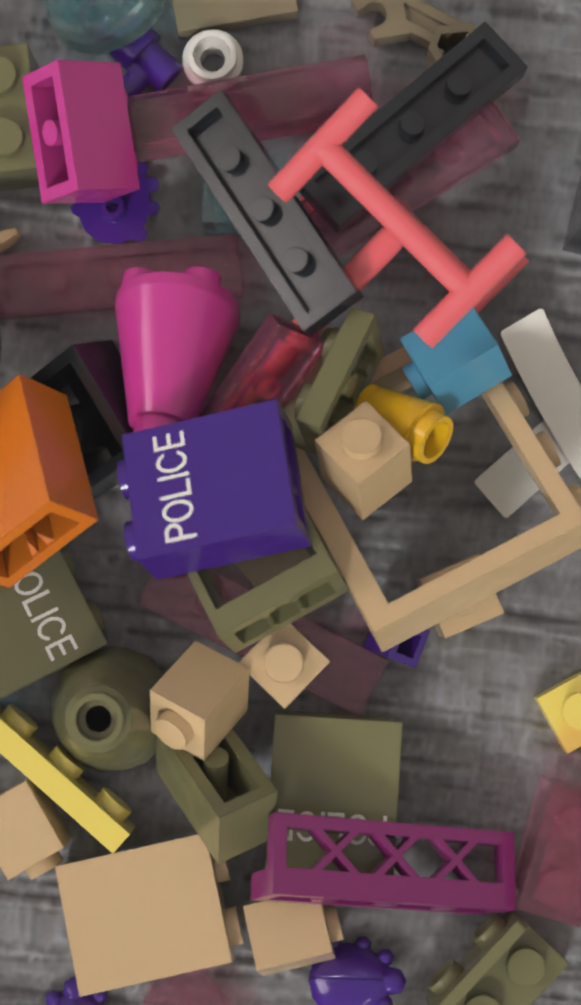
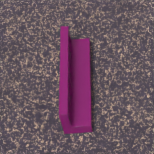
M274 812L268 815L267 869L252 873L251 900L482 916L515 911L514 832ZM287 830L307 831L325 852L309 869L286 867ZM327 833L343 835L334 843ZM357 835L368 836L385 857L370 873H359L342 852ZM388 838L403 840L394 847ZM417 840L427 841L444 861L429 878L420 877L402 856ZM447 843H457L461 845L455 851H453ZM475 845L494 846L495 883L478 881L461 861ZM332 861L340 871L323 869ZM393 866L400 876L386 875L385 873ZM452 871L459 880L444 878Z

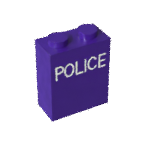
M277 399L122 435L125 459L117 462V477L123 496L130 500L132 521L125 522L124 524L125 543L131 559L138 561L157 580L311 546L293 428Z

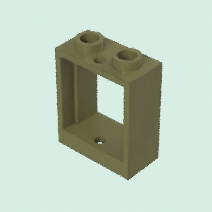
M307 510L306 515L311 539V546L307 547L311 557L230 602H227L211 568L187 573L218 637L235 654L350 591Z

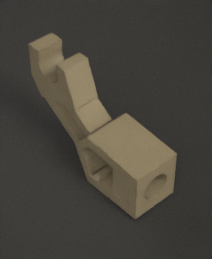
M351 0V9L357 19L370 11H377L384 16L385 21L381 25L369 30L368 39L373 47L410 40L428 49L425 59L428 68L445 55L443 49L455 47L476 29L474 23L466 24L421 0Z

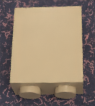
M198 834L55 866L79 997L232 963L237 958L234 946L244 944L237 906L226 908L221 882L231 880L229 862L227 860L217 864Z

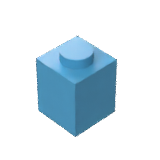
M474 307L433 349L414 330L400 338L411 359L410 363L402 367L404 374L418 397L426 399L432 395L437 404L443 407L445 415H448L512 376L499 345Z

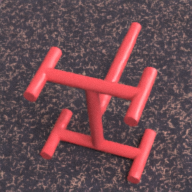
M358 87L267 185L285 203H288L322 166L384 226L344 266L359 290L362 291L404 246L449 291L413 329L433 349L473 307L479 313L530 261L525 257L526 252L506 234L470 270L391 190L387 191L342 146L378 108ZM301 196L299 198L300 202L316 217L318 212ZM294 318L237 377L236 382L208 409L206 414L209 415L248 406L266 390L329 324L311 336L301 329Z

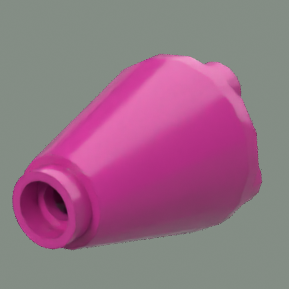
M195 266L188 268L184 273L167 271L154 272L147 268L134 267L125 270L121 286L116 292L115 311L128 422L133 432L200 416L238 331L241 317L240 303L230 291L221 287L222 276L213 269Z

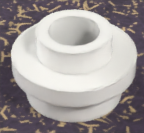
M209 29L195 34L187 42L183 50L182 65L187 79L200 90L206 92H217L220 89L226 90L239 79L243 70V53L239 43L233 36L222 30ZM211 54H217L225 61L222 68L217 71L206 70L202 66V62L206 56Z

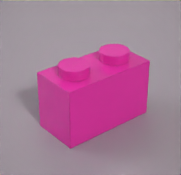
M55 60L22 77L42 204L101 203L140 189L138 158L134 151L128 114V95L124 88L121 63Z

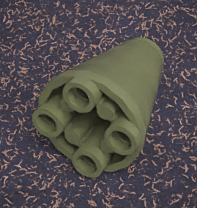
M102 647L73 662L61 673L51 696V722L59 743L76 761L98 771H126L146 763L156 753V734L151 732L150 689L165 673L150 656L127 647ZM94 706H103L110 711L112 716L111 724L104 731L98 726L88 725L93 715L91 708Z

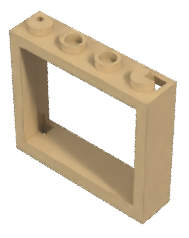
M404 347L381 359L369 385L376 384L382 388H388L397 392H402L412 387L402 370L403 366L411 362ZM513 381L505 385L501 382L481 395L555 514V517L390 603L384 597L305 450L296 448L305 508L350 589L349 592L382 653L581 549V488L575 482L567 486L556 469V467L561 465L557 450L544 431L535 435L524 418L529 415L528 406Z

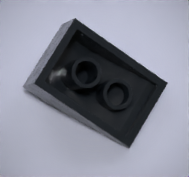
M107 340L73 344L30 377V379L67 395L93 499L119 484L117 462L125 459L122 435L132 433L133 429L129 426L121 355L114 342Z

